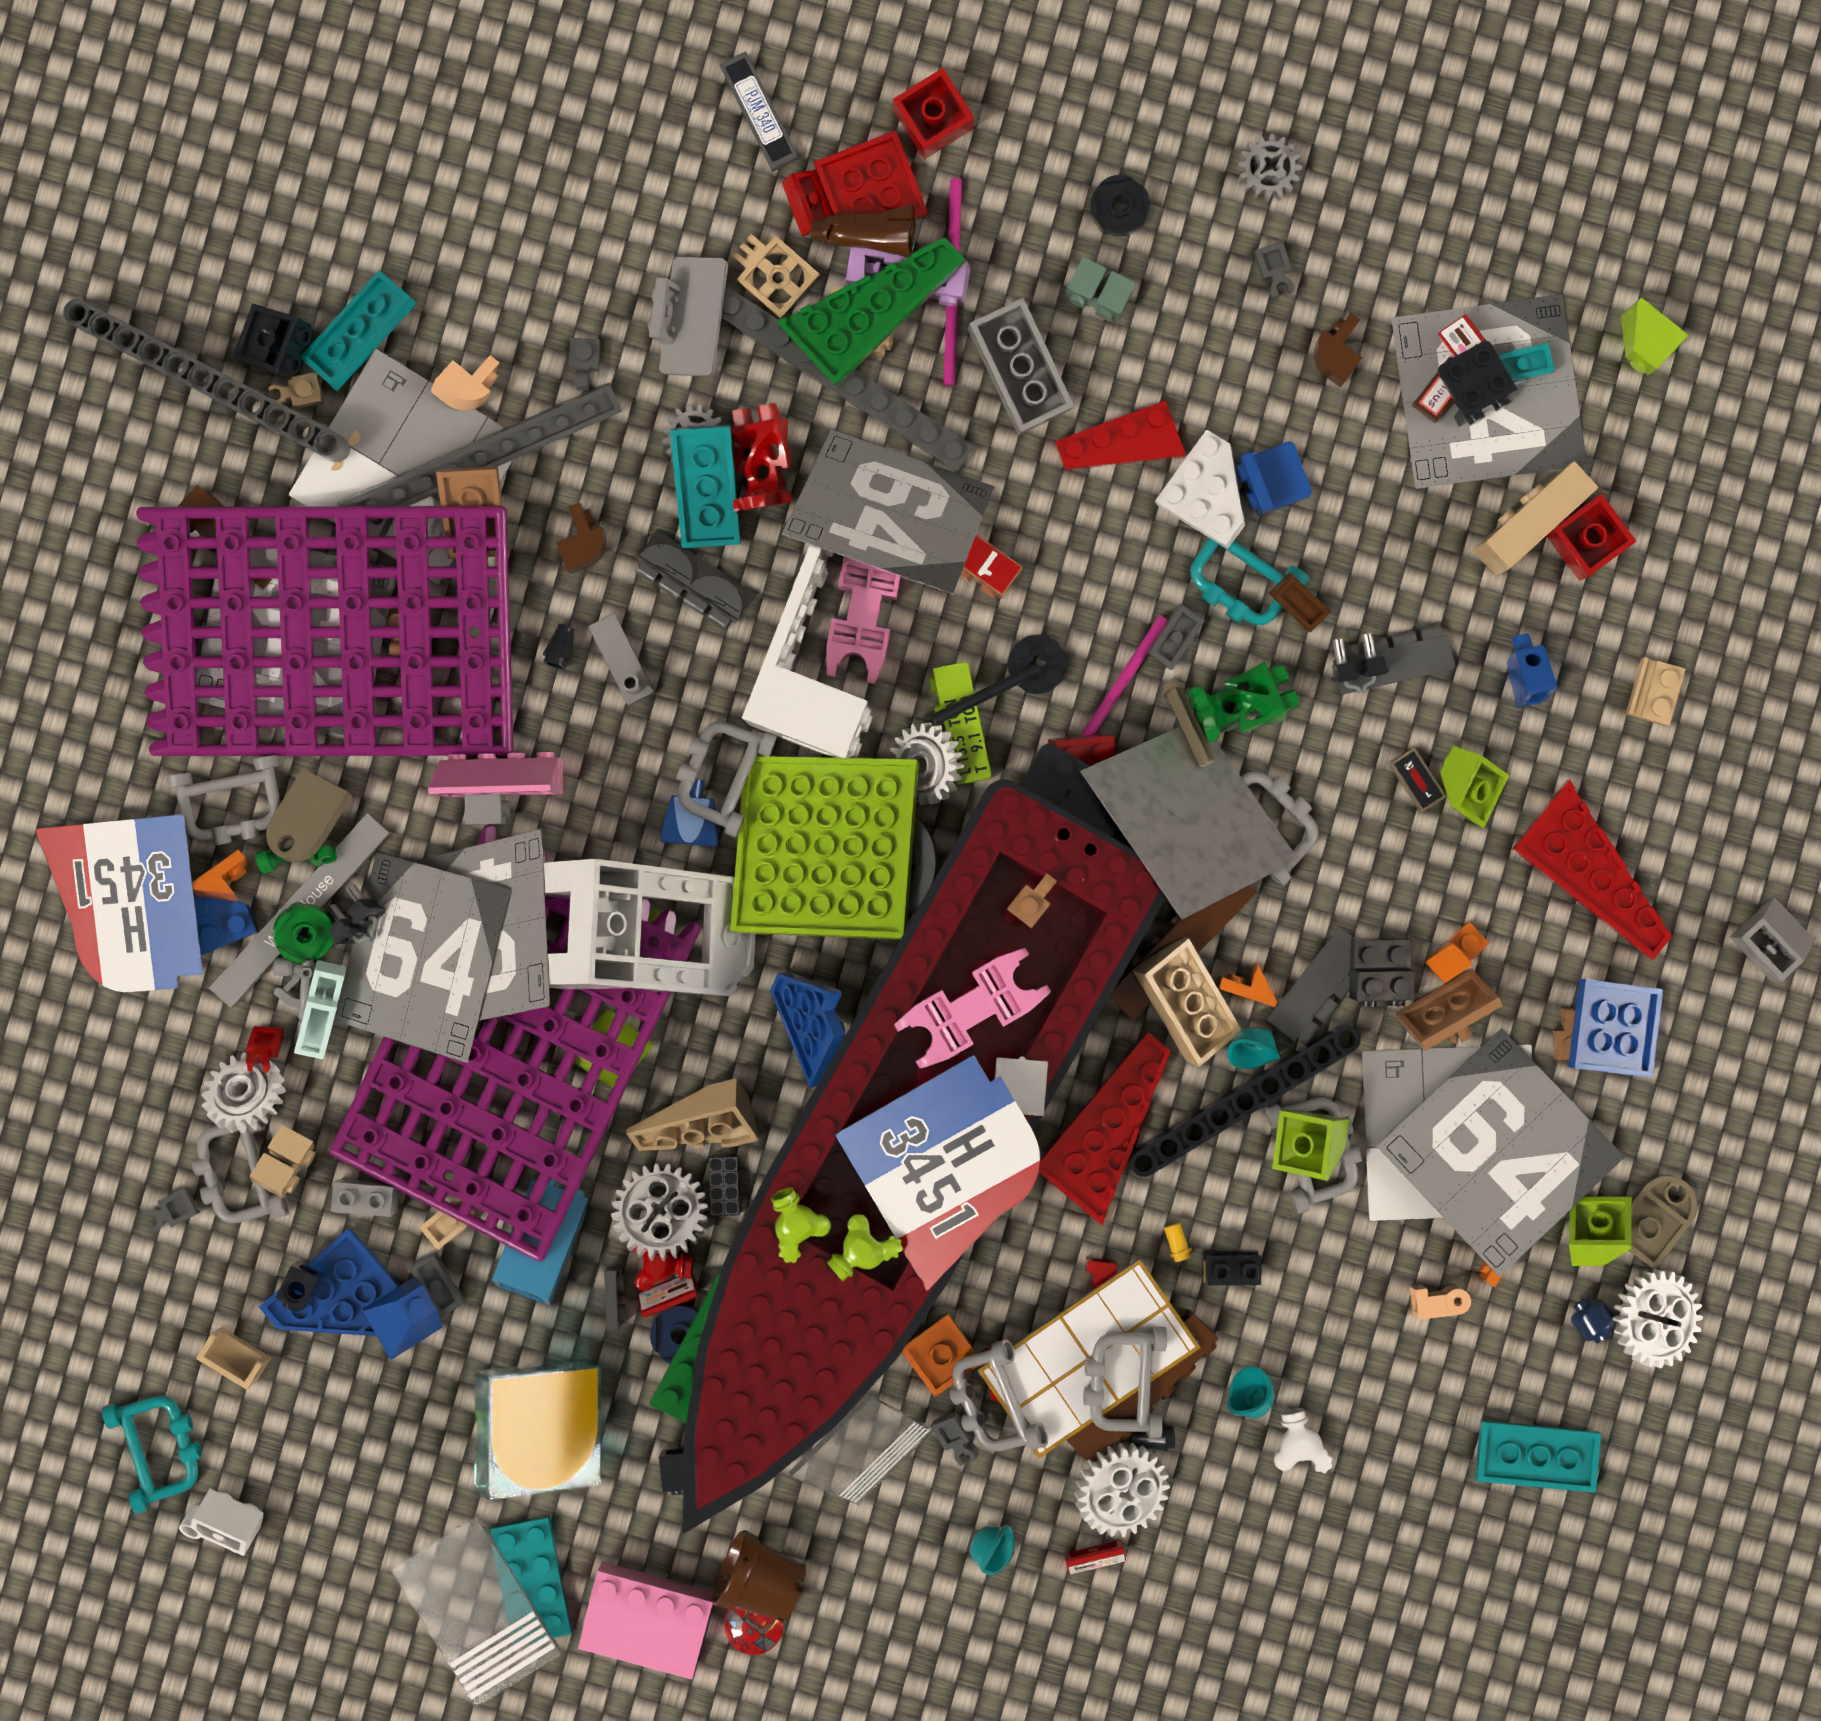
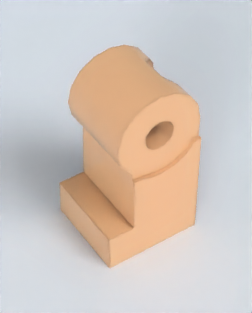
M1423 1285L1409 1286L1412 1314L1419 1320L1460 1315L1468 1311L1471 1306L1470 1295L1456 1285H1449L1441 1291L1428 1292L1427 1288Z

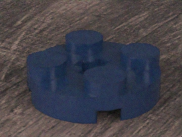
M678 1304L661 1311L652 1324L650 1332L652 1347L669 1364L681 1342H678L677 1337H673L672 1332L677 1331L678 1327H683L684 1331H688L699 1311L693 1306Z

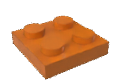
M948 1312L910 1339L902 1350L906 1359L934 1397L954 1384L952 1372L956 1362L965 1356L977 1353ZM977 1366L967 1368L964 1371V1376L973 1369H975Z

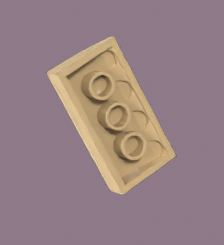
M1185 937L1167 946L1132 970L1186 1062L1200 1067L1241 1030L1189 938Z

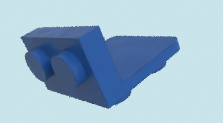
M1292 442L1283 443L1257 454H1253L1252 451L1242 455L1237 461L1236 471L1241 482H1245L1248 490L1246 494L1250 508L1256 511L1257 516L1301 501L1312 494V489L1301 460Z

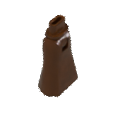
M913 205L879 212H841L834 216L828 215L825 217V220L812 221L810 236L811 239H823L824 244H829L830 242L840 247L866 248L892 255L910 257L916 234L915 208Z

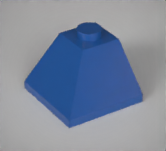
M414 1277L362 1309L391 1360L443 1328L437 1309L425 1287Z

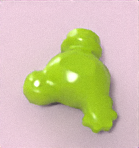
M793 1187L784 1188L771 1197L773 1210L781 1212L775 1222V1231L780 1241L778 1245L781 1250L779 1257L784 1258L786 1263H795L797 1258L801 1256V1252L798 1250L799 1243L810 1236L823 1237L829 1234L831 1229V1222L823 1214L817 1215L807 1206L797 1204L800 1196L795 1193Z
M855 1214L849 1219L847 1224L849 1232L844 1240L843 1254H833L827 1264L844 1281L848 1277L853 1276V1267L872 1269L884 1260L889 1261L892 1257L898 1258V1252L903 1250L901 1240L890 1236L888 1240L878 1242L870 1234L868 1219L864 1215Z

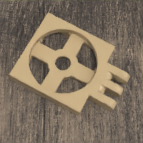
M750 234L747 240L754 246L753 250L745 243H742L739 248L747 255L745 259L737 252H734L731 256L745 269L737 278V282L775 316L781 319L789 313L819 279L820 274L776 235L765 246L755 236ZM773 254L788 255L781 265H773L766 259L767 256ZM798 264L804 273V283L800 288L790 280V273ZM756 267L766 275L767 279L759 290L753 284V275ZM776 272L784 275V280L781 283L773 281V275ZM776 289H783L791 296L786 303L781 304L772 303L768 299Z

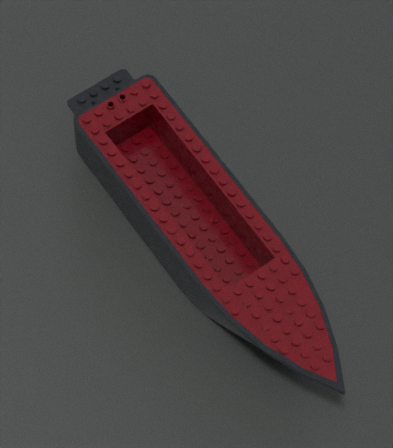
M1045 744L1041 747L1020 785L1014 781L1002 779L993 782L985 790L764 1177L727 1254L698 1345L683 1447V1534L767 1484L835 1428L896 1361L947 1285L964 1255L963 1253L927 1291L923 1281L916 1274L903 1250L898 1252V1258L892 1257L889 1261L884 1260L875 1268L862 1269L853 1267V1276L842 1281L827 1262L832 1258L833 1254H843L844 1240L849 1232L847 1224L853 1215L861 1214L868 1219L870 1234L878 1242L886 1241L890 1236H894L835 1134L973 1055L990 1082L995 1080L997 1057L1019 1059L1023 1056L1026 1060L1048 1061L1045 1112L1166 899L1162 890L1080 771L1090 767V765L1053 744ZM1047 873L1057 881L1044 897L1050 905L1034 926L1030 928L1007 908L1025 885L1034 890ZM1026 948L1029 955L1019 961L1020 965L1015 968L1013 973L1015 985L1022 990H1037L1047 984L1051 992L1028 1013L1004 1027L996 1014L986 1018L966 1030L974 1043L973 1045L947 1060L919 1068L915 1061L927 1054L926 1050L932 1043L931 1032L923 1026L911 1027L910 1025L897 1031L894 1024L916 1004L941 989L948 1001L952 1002L979 986L971 973L972 971L996 957ZM986 969V970H985L986 973L988 974V976H989L990 980L992 981L993 985L995 986L996 990H998V987H997L996 983L994 982L993 978L991 977L989 971ZM1001 994L1000 997L1002 998L1004 1004L1006 1005L1007 1009L1009 1010L1010 1014L1012 1015L1013 1012L1011 1011V1009H1010V1007L1008 1006L1006 1000L1004 999L1003 995ZM933 1000L931 1003L936 1009L941 1020L944 1022L945 1019ZM946 1026L948 1032L950 1033L952 1039L958 1047L959 1043L952 1033L950 1027ZM1024 1115L1032 1131H1034L1042 1116ZM787 1187H793L795 1193L799 1194L798 1205L807 1206L817 1215L823 1214L831 1222L829 1234L823 1237L810 1236L798 1244L801 1256L797 1258L795 1263H786L784 1258L779 1257L781 1250L778 1245L780 1241L775 1231V1222L781 1212L773 1210V1203L771 1201V1197L776 1192Z

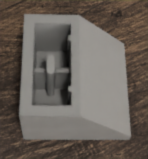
M1775 897L1770 898L1730 936L1731 940L1769 980L1781 982L1804 962L1815 941Z

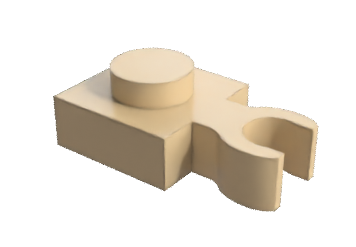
M316 372L292 376V379L288 380L289 386L271 385L268 388L271 392L281 391V397L275 401L283 405L290 400L294 408L324 404L320 376Z

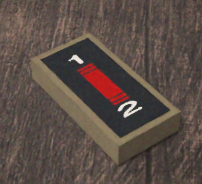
M1415 747L1388 763L1420 813H1423L1447 797Z

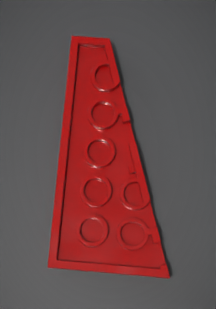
M1149 1032L1145 1033L1040 1159L1039 1173L1101 1225L1104 1223L1106 1213L1113 1200L1117 1185L1124 1172L1141 1124L1150 1106V1101L1171 1052Z

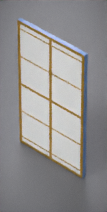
M1140 1258L1012 1345L1015 1359L1013 1363L1004 1365L1027 1425L1042 1423L1048 1433L1047 1446L1032 1449L1038 1459L1093 1422L1090 1415V1405H1084L1083 1402L1084 1387H1091V1376H1085V1359L1092 1358L1095 1343L1100 1337L1113 1332L1151 1333L1152 1327H1166V1351H1152L1151 1382L1201 1348L1199 1342L1190 1333L1145 1267L1144 1261H1141ZM1110 1345L1105 1350L1103 1415L1138 1391L1141 1345ZM990 1363L982 1365L977 1369L979 1375L983 1377L1012 1419Z

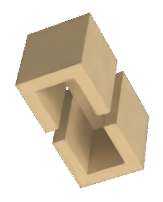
M281 1125L267 1148L270 1150L269 1154L288 1163L292 1167L263 1153L251 1172L250 1179L253 1183L284 1198L287 1192L291 1194L300 1180L297 1177V1173L303 1166L307 1168L311 1164L316 1152L313 1151L315 1148L313 1141Z

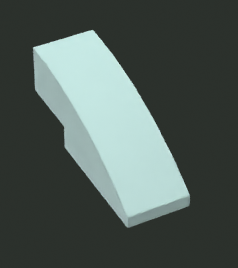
M317 960L294 1050L295 1054L324 1060L345 977L346 966Z

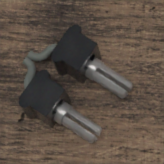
M1372 633L1362 635L1365 659L1361 660L1362 671L1360 674L1356 672L1355 662H1348L1346 658L1343 639L1333 640L1336 664L1332 665V682H1343L1347 688L1356 689L1358 693H1364L1368 686L1375 683L1377 675L1389 672V668L1385 665L1384 656H1377L1375 652ZM1360 675L1372 677L1370 681L1363 685L1362 690L1358 685L1349 684L1348 681L1356 680Z
M352 884L347 888V892L355 903L347 912L353 919L346 918L337 904H332L328 907L329 913L336 921L328 930L334 938V944H355L365 940L372 942L376 938L374 931L378 925L377 921L385 913L384 907H380L374 899L365 898L357 886ZM360 924L373 925L370 929V936H363L366 933V927H362Z

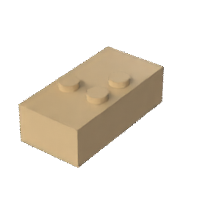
M1575 461L1558 471L1544 485L1540 483L1534 489L1532 488L1519 500L1522 505L1516 511L1512 508L1506 511L1498 519L1501 524L1477 545L1473 552L1496 576L1509 570L1599 487Z

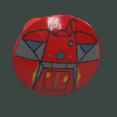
M733 1607L728 1609L726 1613L724 1630L729 1643L736 1650L748 1655H759L768 1652L778 1643L783 1632V1622Z

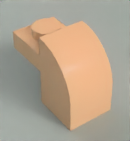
M490 355L475 373L470 375L456 362L452 361L435 379L431 392L454 409L468 411L479 408L487 401L490 394L489 388L498 378L496 370L499 362Z

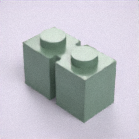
M1082 257L1067 287L1065 296L1070 297L1069 301L1078 307L1085 308V306H1091L1095 308V314L1104 320L1111 321L1114 319L1118 321L1134 290L1136 282L1112 271L1099 298H1096L1094 296L1105 276L1104 273L1107 268Z

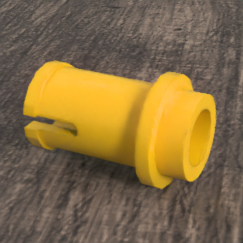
M1181 1222L1164 1227L1163 1229L1172 1252L1169 1256L1173 1257L1174 1262L1191 1258L1190 1252L1193 1250L1191 1247L1188 1248Z

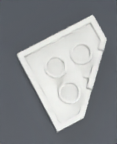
M1206 430L1155 502L1157 506L1228 549L1245 526L1233 460V450L1230 443Z

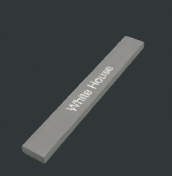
M367 813L335 848L337 860L329 864H322L323 866L318 867L209 989L230 1008H233L271 967L275 958L281 956L272 937L273 925L279 914L295 902L313 904L323 909L386 840L391 832L370 813ZM306 927L299 928L296 931L298 936Z

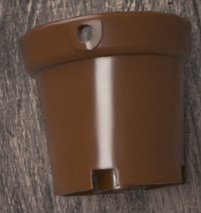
M742 1530L732 1542L721 1566L714 1588L713 1604L725 1609L736 1607L784 1622V1619L787 1620L791 1615L801 1592L798 1591L799 1582L796 1580L804 1582L806 1565L760 1543L756 1535L747 1530ZM723 1575L728 1576V1581L724 1580Z

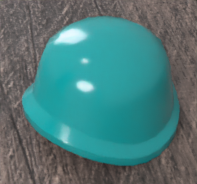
M1254 1026L1243 1028L1236 1033L1233 1042L1228 1047L1227 1057L1230 1064L1234 1067L1254 1069L1271 1061L1279 1060L1280 1053L1277 1051L1273 1034L1265 1028Z
M1247 1366L1238 1371L1231 1382L1227 1399L1228 1410L1234 1415L1253 1419L1267 1414L1275 1400V1392L1269 1376L1255 1366Z
M988 1525L981 1528L974 1536L970 1545V1555L983 1573L996 1575L1009 1564L1014 1553L1013 1531L1008 1525Z

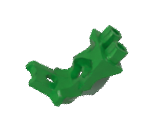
M1261 662L1243 674L1225 680V688L1215 695H1206L1202 686L1187 691L1192 709L1209 744L1215 742L1221 732H1229L1239 727L1241 733H1245L1264 725L1283 722L1287 720V712L1297 708L1300 703L1294 689L1279 694L1276 686L1289 682L1284 665L1281 664L1268 668L1265 662ZM1248 684L1250 690L1243 691L1237 688L1240 685ZM1225 702H1232L1236 704L1237 709L1232 713L1226 712L1222 709V705ZM1258 712H1260V716L1258 718L1250 720Z

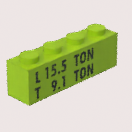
M968 661L933 668V676L928 677L931 694L937 693L940 704L934 706L935 713L974 694ZM975 706L943 722L945 732H951L949 742L958 741L954 752L963 753L960 758H957V763L964 765V768L956 770V773L962 777V780L956 781L957 786L992 778L978 708Z

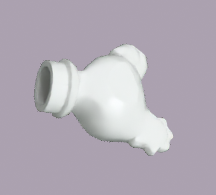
M1294 1408L1283 1411L1281 1413V1424L1287 1427L1288 1430L1282 1437L1280 1450L1274 1456L1275 1466L1282 1471H1287L1293 1468L1299 1461L1311 1460L1315 1465L1316 1472L1326 1473L1328 1469L1332 1468L1331 1461L1333 1458L1328 1456L1327 1450L1323 1448L1319 1434L1304 1426L1308 1421L1305 1410L1303 1408Z

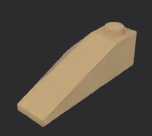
M737 1078L708 1085L626 1129L627 1136L638 1151L675 1149L678 1144H694V1149L704 1148V1143H721V1147H734L759 1140L749 1096Z

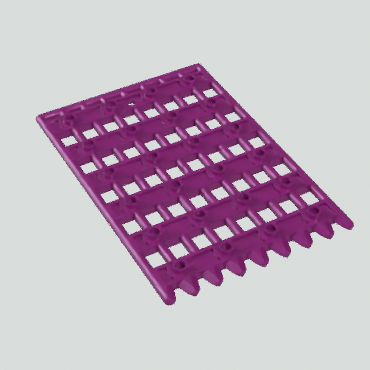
M258 506L139 507L137 509L136 515L139 520L156 525V531L141 535L137 540V545L142 551L158 555L157 561L143 565L138 572L140 578L144 581L159 585V591L143 596L140 601V605L144 610L161 615L160 621L146 625L141 632L146 640L161 644L163 649L148 654L143 661L144 666L148 670L164 674V680L149 684L145 689V694L149 699L164 703L166 709L150 714L146 720L150 728L167 733L166 739L150 745L149 753L152 756H448L451 754H465L466 756L496 754V756H507V753H513L507 510L505 507ZM308 518H335L336 536L309 537ZM368 518H395L396 536H369ZM428 518H455L456 536H428ZM487 518H495L496 536H488ZM189 519H216V537H190ZM249 519H275L276 537H250ZM369 548H396L397 566H370ZM429 548H456L457 566H429ZM488 548H496L497 566H489ZM191 549H217L218 567H192ZM250 549H277L278 567H251ZM310 549H337V567H310ZM370 578H397L398 596H371ZM430 578H457L458 596H430ZM489 578H497V596L489 595ZM192 579H219V597H193ZM252 579H278L279 597H252ZM311 579H338V596L312 597ZM312 608H339L340 626H313ZM371 608H398L399 626H372ZM431 608H458L459 626H431ZM490 608H498V626H490ZM194 609H220L221 626L195 627ZM253 609H279L280 626H254ZM473 626L478 627L480 630V635L476 638L472 637L469 632ZM195 638H221L222 656H196ZM254 638H281L282 656H255ZM313 638H340L341 656H314ZM373 638H400V656H373ZM432 638H459L460 656H432ZM491 638H499V656H491ZM500 667V685H492V668ZM197 668H223L224 686H198ZM256 668H282L283 686H256ZM315 668H341L342 686H315ZM374 668H401V685H374ZM433 668H460L461 685H433ZM257 697H283L284 715H258ZM316 697H343V715H317ZM375 697H402V715H375ZM434 697H461V715H434ZM493 697H500L501 715H493ZM198 698H224L225 715H199ZM493 726H501L502 744H494ZM200 727H226V745H200ZM258 727H285V744H259ZM317 727H344V744H318ZM376 727H403V744H377ZM435 727H462V744H435Z
M491 824L485 825L475 846L495 841L496 828ZM542 849L543 863H546L547 853ZM545 896L546 920L551 910L566 916L554 943L547 940V954L568 953L565 946L568 942L570 899ZM643 897L640 952L644 954L643 958L686 962L700 933L701 926L696 922H691L678 936L674 935L676 914L669 909L662 911L652 923H649L650 902L647 898ZM635 988L579 989L592 995L579 1022L565 1015L577 989H563L554 1009L543 1007L486 1019L478 1037L473 1039L468 1063L438 1054L426 1079L411 1072L422 1048L411 1045L401 1066L386 1059L395 1040L383 1037L331 1145L330 1154L538 1262H542L548 1254L671 992L658 991L656 993L652 990ZM603 1001L618 1008L606 1035L591 1028ZM629 1014L644 1021L632 1047L617 1041ZM499 1018L515 1025L503 1051L488 1044ZM525 1030L541 1037L529 1063L513 1056ZM551 1043L566 1050L554 1076L539 1069ZM577 1056L592 1063L580 1089L565 1082ZM448 1059L463 1066L452 1091L437 1085ZM603 1068L618 1075L606 1102L591 1095ZM474 1072L489 1079L477 1104L462 1097ZM499 1085L514 1091L503 1117L488 1110ZM372 1087L387 1094L375 1120L361 1113ZM525 1097L540 1104L529 1130L513 1123ZM398 1100L412 1107L401 1132L386 1126ZM551 1110L566 1117L555 1143L539 1136ZM423 1113L438 1120L426 1146L411 1138ZM577 1123L592 1130L581 1156L565 1149ZM448 1126L463 1133L452 1158L437 1152ZM474 1139L489 1146L477 1171L462 1164ZM347 1141L361 1148L358 1156L344 1149ZM499 1152L515 1159L503 1185L488 1178ZM372 1154L387 1161L384 1168L369 1162ZM525 1165L540 1172L529 1198L514 1191V1187ZM397 1167L412 1174L409 1182L394 1174ZM448 1170L454 1173L452 1181H447L445 1178V1173ZM551 1178L567 1185L555 1211L539 1203ZM422 1180L437 1187L435 1194L419 1187ZM448 1193L463 1200L460 1208L445 1201ZM473 1206L488 1213L486 1221L471 1214ZM499 1219L514 1226L512 1234L496 1227ZM527 1233L539 1239L538 1247L523 1241L524 1234Z

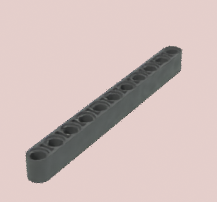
M72 299L64 306L63 316L65 320L96 339L332 462H342L349 456L350 444L344 437L83 300ZM85 311L84 318L79 321L80 315ZM110 324L108 332L104 334L105 327ZM135 336L134 343L129 347L130 339ZM160 349L159 356L153 360L154 353ZM185 362L184 369L178 373V367L181 363ZM210 375L208 384L203 386L204 378ZM235 388L234 396L228 399V392ZM260 401V408L253 412V405ZM286 414L284 423L278 426V418ZM311 427L310 435L303 439L304 430ZM336 440V448L328 452L329 444Z

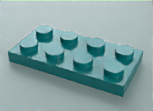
M378 270L300 358L338 391L417 303Z
M715 425L671 428L670 437L681 547L693 548L741 544L739 513L734 511L733 499H737L731 426Z
M1480 1420L1475 1479L1478 1482L1596 1493L1601 1433L1594 1430Z
M550 1515L492 1526L490 1533L509 1626L531 1612L535 1615L534 1618L511 1631V1636L536 1620L540 1623L537 1627L512 1641L513 1645L541 1628L545 1632L530 1642L539 1641L545 1636H548L550 1639L570 1635L573 1629Z

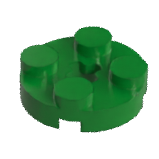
M301 902L291 904L289 908L279 914L273 925L272 937L279 953L286 959L297 963H305L306 961L304 960L321 958L331 948L334 939L328 932L332 927L328 914L313 904H303ZM308 927L311 935L298 939L296 931L299 928Z

